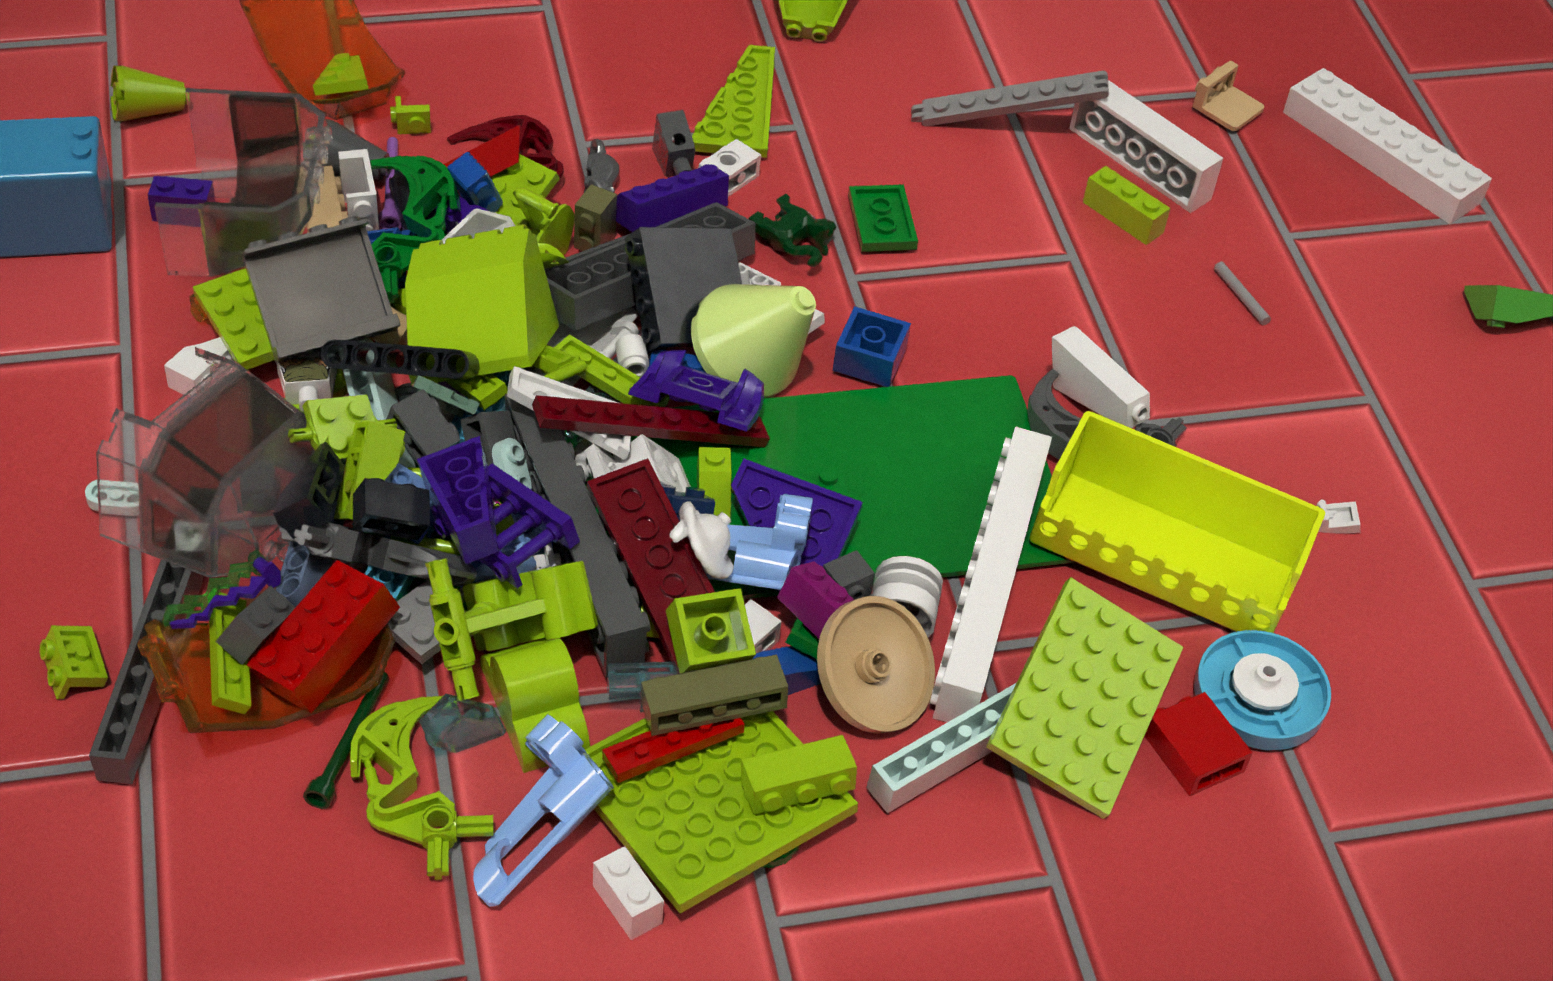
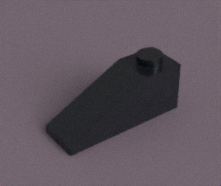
M327 442L319 445L281 492L273 511L279 527L285 529L292 539L297 538L294 536L295 530H301L302 525L320 527L328 521L345 465Z

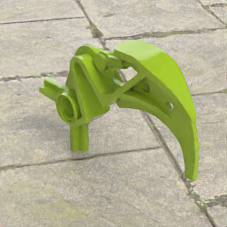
M455 696L419 697L386 705L366 717L359 724L351 741L350 768L352 780H359L361 763L365 765L364 773L368 784L366 794L370 801L366 810L367 821L377 830L423 845L427 849V876H434L435 880H442V876H449V849L457 843V837L493 836L494 834L493 815L457 816L455 804L440 791L402 803L417 790L416 778L419 774L409 748L413 728L426 713L444 707H455ZM392 722H396V723H397V724L394 725V726H393V725H390V723H392ZM372 760L393 776L391 784L379 783L376 769L372 767Z

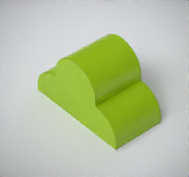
M543 638L481 656V669L523 773L548 766L525 744L527 741L525 737L547 714L571 728L583 741L582 747L584 749L590 747L586 721L579 704V690L575 670L569 652L560 638L553 640Z

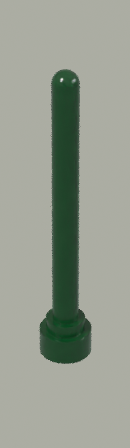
M385 671L376 673L322 775L311 780L305 789L303 797L311 806L319 809H326L330 806L336 795L334 781L351 751L353 736L359 724L371 714L388 682L389 676Z

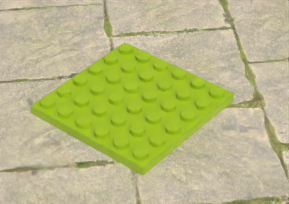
M773 711L741 717L744 722V733L620 783H617L604 762L602 749L650 731L646 718L585 749L614 787L594 810L680 914L858 812V802L847 791L840 795L834 794L814 799L808 803L789 805L772 812L765 811L753 814L741 783V759L803 744Z

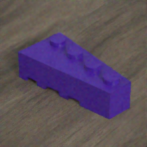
M480 436L418 458L417 462L425 488L429 490V497L464 562L468 564L498 552L489 468Z

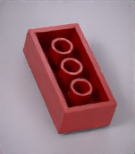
M336 560L247 663V666L266 688L312 714L399 610L400 606L383 583Z

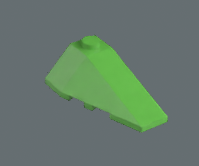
M1465 285L1464 287L1465 295L1475 318L1487 321V326L1504 328L1505 323H1522L1553 316V295L1501 285Z

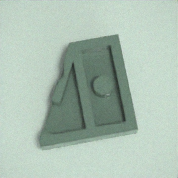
M420 375L416 377L412 388L418 391L424 389L429 397L447 404L445 410L461 418L464 413L475 415L480 404Z

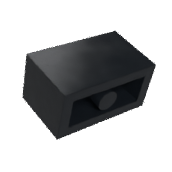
M365 478L353 493V530L418 540L430 526L428 489L417 488L412 484L401 485L385 482L380 478Z

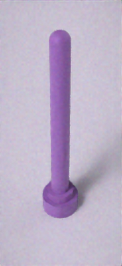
M390 137L387 140V153L389 157L398 156V140L395 137ZM391 169L390 174L385 178L384 209L378 215L380 230L396 227L400 230L401 222L389 188V178L394 176V169Z

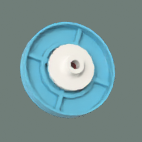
M1237 631L1217 639L1202 655L1194 679L1195 696L1206 692L1246 745L1265 751L1289 749L1308 741L1320 729L1331 703L1329 679L1317 659L1298 643L1279 634L1266 631Z

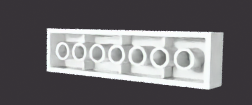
M1322 68L1290 88L1283 113L1448 224H1452L1483 202L1492 180L1490 176L1462 159L1458 154L1451 152L1436 140L1425 135L1415 126L1399 118L1395 113L1387 110L1372 98L1367 97L1352 85L1347 84L1332 72Z

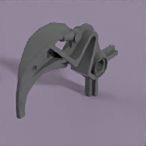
M1052 369L1038 382L1032 395L1029 396L1028 418L1033 432L1052 437L1048 453L1059 460L1081 418L1064 409L1056 401L1051 386L1059 373ZM1178 417L1176 420L1172 418L1163 428L1156 424L1140 423L1136 426L1135 430L1176 447L1175 441L1186 431L1187 427L1183 425L1184 420Z
M329 522L320 527L302 525L301 530H295L294 536L297 538L294 539L285 529L280 527L279 531L283 532L282 539L306 546L310 554L339 561L363 563L383 570L426 580L430 579L425 563L447 558L452 584L456 587L474 582L477 574L471 563L466 564L461 556L349 530L348 527Z

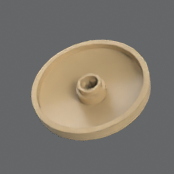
M867 596L843 604L834 611L825 623L818 643L817 665L823 690L836 712L852 726L870 733H887L900 730L917 720L927 707L933 692L935 663L929 639L914 615L904 606L891 599L880 596Z

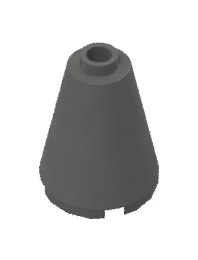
M325 119L323 122L327 124L326 127L319 126L312 141L309 157L314 159V166L309 165V168L332 165L334 176L337 177L340 176L338 152L367 149L369 160L387 158L389 154L336 121ZM371 168L373 180H382L384 176L387 177L391 172V169Z

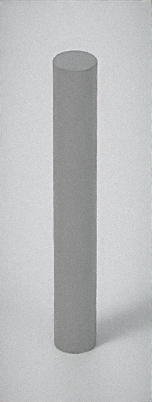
M1222 261L1218 262L1214 267L1216 272L1262 325L1268 324L1271 321L1268 313Z

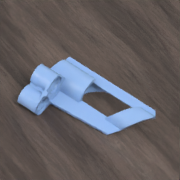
M789 494L780 495L774 528L728 525L727 527L730 531V547L728 550L736 551L733 572L725 579H716L707 574L708 579L781 590L791 568L800 565L801 555L807 541L813 498Z
M549 714L525 737L527 747L545 762L549 769L486 842V855L477 863L474 869L473 880L475 890L489 907L498 906L555 845L561 843L614 788L604 772L582 747L584 743L580 737L565 723L558 722ZM552 812L560 822L508 876L501 865V859L545 813Z

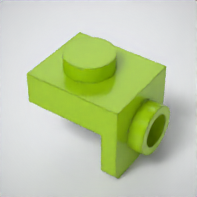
M395 96L396 106L390 107L391 123H397V133H431L430 106H401V96Z

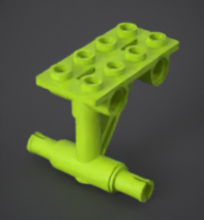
M444 558L425 563L433 594H430L429 602L435 623L434 635L439 641L444 666L448 671L451 670L457 701L479 696L472 669L476 659L471 635H474L477 650L493 651L527 641L546 638V640L556 639L598 627L583 561L518 573L523 584L518 589L508 581L502 582L498 578L466 584L463 586L468 609L466 612H464L460 591L457 588H453L447 563L448 559Z

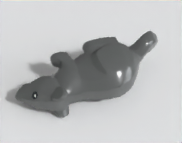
M594 139L591 142L590 154L587 160L584 192L592 184L614 193L613 186L616 184L620 173L619 165L612 156L606 154L604 143L600 139Z

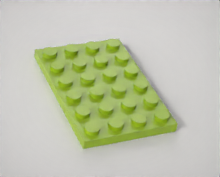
M1070 577L1065 581L986 748L1102 819L1108 817L1176 666L1183 646Z

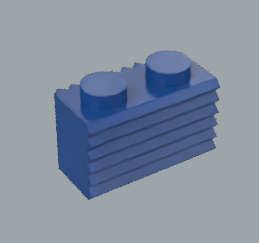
M470 152L464 153L447 166L460 196L469 205H478L484 207L489 212L495 213L503 204V200L487 170L478 163L477 159Z

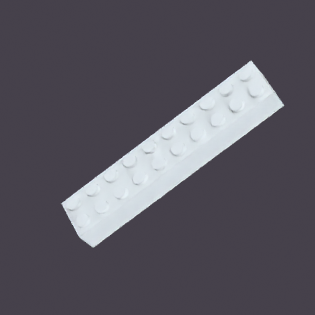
M1015 427L1012 439L1005 438L1001 456L1006 458L1000 457L981 521V529H979L930 699V704L936 705L933 714L934 719L949 722L980 704L1051 444V436Z

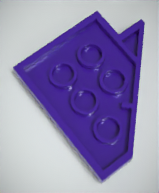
M744 458L731 484V491L747 526L774 528L780 495L789 494L813 498L807 541L801 555L800 565L815 561L823 567V564L840 558L863 507V502Z

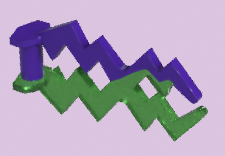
M256 549L249 553L248 562L230 564L228 577L209 578L205 594L184 595L183 604L167 605L162 620L164 627L170 625L172 629L195 628L197 621L210 620L213 608L236 605L240 597L254 599L266 584L268 586L271 585L273 588L281 584V571L272 561L268 562L262 553ZM251 571L258 575L251 576L249 586L239 587L240 577L250 578ZM220 589H229L228 596L219 595ZM195 607H201V610L193 611ZM175 614H186L185 619L172 621Z

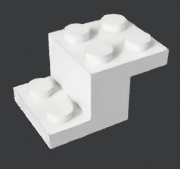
M643 434L630 443V452L625 460L616 455L612 456L594 443L584 450L589 463L587 469L594 478L648 458L661 484L674 486L677 492H685L686 487H691L679 458Z

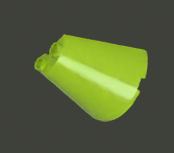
M778 0L786 34L793 38L801 37L813 39L817 42L825 41L827 35L834 30L848 0Z

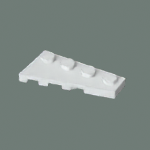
M516 366L513 367L509 375L507 397L533 410L532 403L536 395L615 402ZM572 431L624 460L630 452L631 436Z

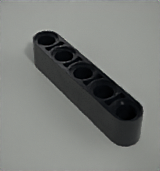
M335 339L326 342L321 350V359L325 365L343 370L469 380L476 376L480 367L477 356L471 352L457 349ZM342 347L344 358L341 362H338L336 354L338 349ZM369 350H372L374 360L368 365L366 355ZM402 352L405 359L404 364L398 367L396 357ZM432 354L435 358V364L431 370H428L426 359ZM460 357H463L466 365L465 369L459 373L456 369V362Z

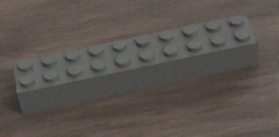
M505 394V411H510L515 438L524 450L532 483V491L572 517L580 542L571 549H568L558 541L556 543L553 542L554 554H560L561 565L577 561L584 562L598 621V627L586 631L605 677L644 668L645 653L649 652L646 634L651 630L650 621L647 613H641L638 607L639 597L637 590L634 586H629L626 565L623 561H618L617 548L612 538L607 536L606 526L600 513H597L595 509L596 505L585 486L584 470L581 465L577 466L575 463V452L572 443L566 442L565 430L540 428L533 410L514 401Z

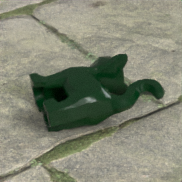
M787 194L777 199V204L781 210L775 216L776 221L764 217V214L759 211L748 217L749 220L755 222V232L771 244L774 250L785 252L793 257H811L807 262L809 267L819 265L823 259L822 253L825 256L828 255L827 245L833 239V233L836 230V225L833 221L826 218L816 219L807 210L791 204L790 196ZM804 238H809L816 247L796 245Z

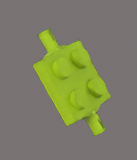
M367 394L307 400L302 406L307 420L306 428L289 429L288 438H290L289 441L291 443L309 441L315 450L320 444L327 442L342 463H346L355 422L370 420L397 428V423H395L396 420L394 418L377 420L373 415Z

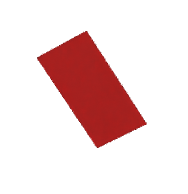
M520 125L468 151L487 170L490 177L519 162ZM458 156V157H456V158H454V159H452V160H450V161L444 163V165H445L446 167L449 166L451 163H453V162H454L456 159H458L460 156Z

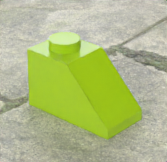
M699 447L697 488L705 490L706 496L715 499L713 515L718 516L723 512L729 518L731 513L730 448Z

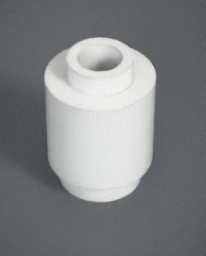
M626 334L620 337L615 343L618 364L637 376L642 377L649 367L645 342L637 334Z

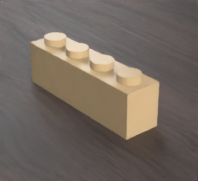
M332 165L298 169L300 194L308 233L309 229L314 226L327 224V227L330 228L338 226L339 221L348 218L344 194H341L340 176L334 177Z

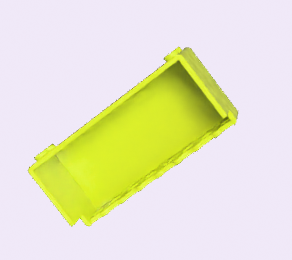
M1086 411L1053 471L1046 495L1041 502L1030 534V541L1044 549L1236 632L1259 630L1274 633L1302 574L1324 519L1325 511L1318 506L1106 417Z

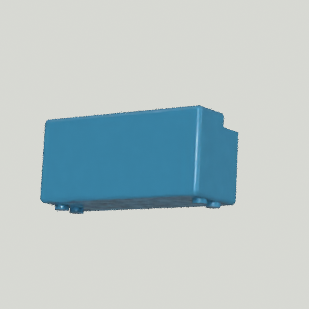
M98 117L0 120V257L106 252L111 249L113 219L111 209L112 183Z

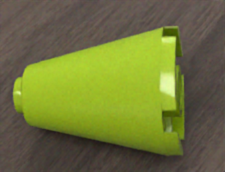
M122 65L113 66L111 74V87H113L111 111L115 121L122 122L184 110L185 105L190 103V90L185 88L184 82Z

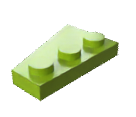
M349 53L335 55L313 84L315 96L369 90L360 56H350Z

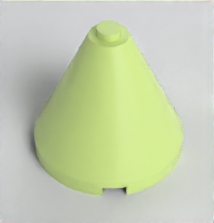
M729 284L715 289L704 297L698 304L700 307L697 315L692 318L691 338L695 354L705 372L738 383L743 370L747 369L764 383V398H771L787 388L797 373L815 312L816 301L813 294L802 286Z

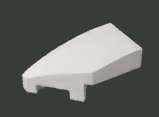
M1321 499L1317 503V506L1325 511V516L1318 532L1336 534L1360 533L1361 525L1356 501L1326 504V501Z

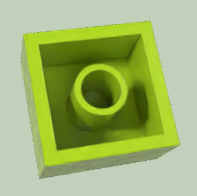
M741 588L675 598L666 609L680 674L752 660L756 655Z

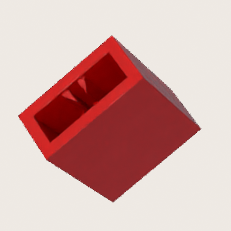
M1206 692L1194 697L1186 696L1177 704L1168 708L1160 707L1156 709L1144 736L1189 796L1244 773L1253 753Z

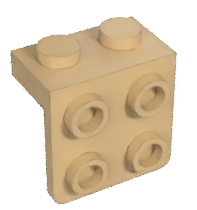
M1230 60L1223 66L1217 67L1206 78L1203 77L1198 81L1195 87L1196 96L1193 107L1225 128L1237 131L1261 114L1264 110V105L1233 86L1239 65Z

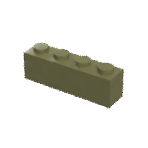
M777 655L756 657L752 660L724 664L697 671L693 670L667 677H656L641 682V704L651 736L785 709L788 702V684Z

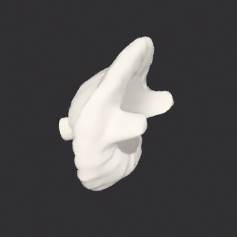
M685 502L679 511L680 522L670 532L672 541L676 543L687 536L694 554L700 560L706 575L709 574L716 579L728 578L734 569L731 559L726 555L730 547V531L727 527L731 523L730 518L723 512L718 516L706 513L700 514L691 502Z

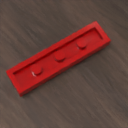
M741 718L654 736H651L650 731L602 749V758L617 783H620L744 733V722Z

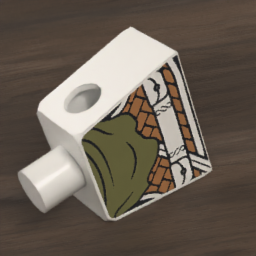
M321 351L276 363L286 403L289 405L299 404L300 410L304 412L302 406L307 400L333 397L337 369L328 367L323 363Z

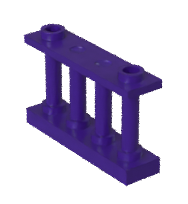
M491 463L488 468L492 500L503 502V504L494 509L495 525L512 513L515 515L518 513L523 517L497 536L498 552L488 555L479 561L489 567L500 581L504 582L506 580L518 589L523 585L516 569L519 565L552 541L555 543L558 541L568 549H571L580 540L572 517ZM431 506L430 509L435 519L433 522L434 529L442 538L448 537L453 541L435 506ZM531 527H538L543 530L510 556H506L500 551Z

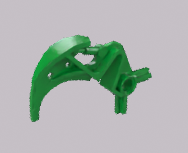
M395 156L370 160L372 169H394L406 177L409 183L410 194L402 215L408 230L419 235L411 236L383 232L371 244L390 303L395 302V298H399L398 279L408 270L413 250L419 249L421 243L442 240L445 237L446 223L444 219L447 211V200L450 199L451 210H454V212L461 211L460 196L451 173L441 162L425 156ZM437 206V210H436L435 216L432 217L431 219L425 220V218H426V217L434 210V208Z

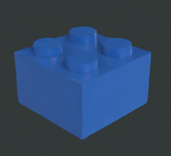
M854 306L836 344L832 371L890 387L907 349L911 323Z

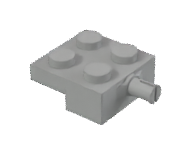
M426 580L396 601L400 608L382 629L421 664L441 650L439 641L434 635L435 623L429 602L430 594H433L429 580ZM462 586L458 591H460L462 603H464L465 597Z

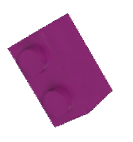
M815 561L792 567L777 597L818 639H820L825 623L834 611L843 604L854 600L847 590L836 583L826 573L825 569Z

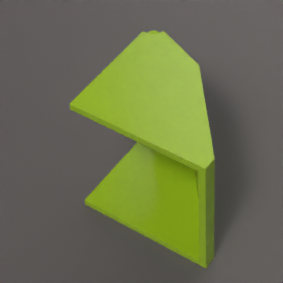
M526 224L504 228L503 233H501L500 229L475 233L474 239L469 234L447 238L445 244L442 240L421 243L419 249L413 250L405 281L407 345L471 352L479 360L480 367L476 376L512 370L514 366L519 368L532 367L560 325L536 235L531 233ZM432 354L426 359L428 370H431L435 364V358ZM460 357L456 362V369L459 373L465 369L466 364L463 357ZM409 375L411 385H413L417 376ZM424 377L435 383L456 380L448 378Z

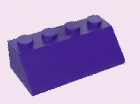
M706 164L692 171L680 172L678 175L670 178L658 179L651 184L635 186L632 190L617 195L616 222L634 232L639 227H657L715 202L728 206L729 175L718 169L715 165Z

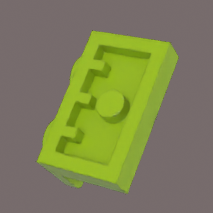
M51 625L46 639H43L40 643L39 653L40 658L45 660L48 670V684L53 687L56 699H65L70 687H104L108 675L92 626Z

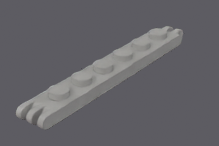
M1096 71L924 99L922 104L911 107V121L921 122L924 126H933L1104 99L1109 96L1108 73L1106 71Z

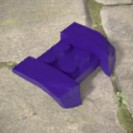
M687 350L660 352L644 375L629 390L628 395L657 404L668 394L669 398L674 401H691L699 404L698 406L706 411L719 410L717 423L746 432L756 422L764 401V383L747 369L743 370L737 383L682 366Z

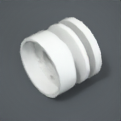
M910 556L892 557L884 560L876 568L871 596L885 597L904 606L914 615L923 627L927 637H929L935 628L943 579L940 572L932 564L920 558Z

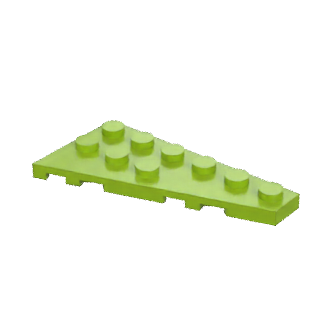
M749 45L737 62V68L733 73H730L727 83L724 87L720 88L707 108L705 117L695 127V132L692 135L695 152L716 153L723 146L738 139L761 154L762 158H767L775 47Z

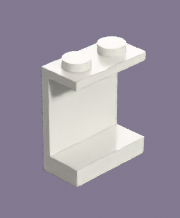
M368 150L338 152L342 194H344V200L347 203L348 218L354 216L358 220L367 218L366 230H379L377 195Z

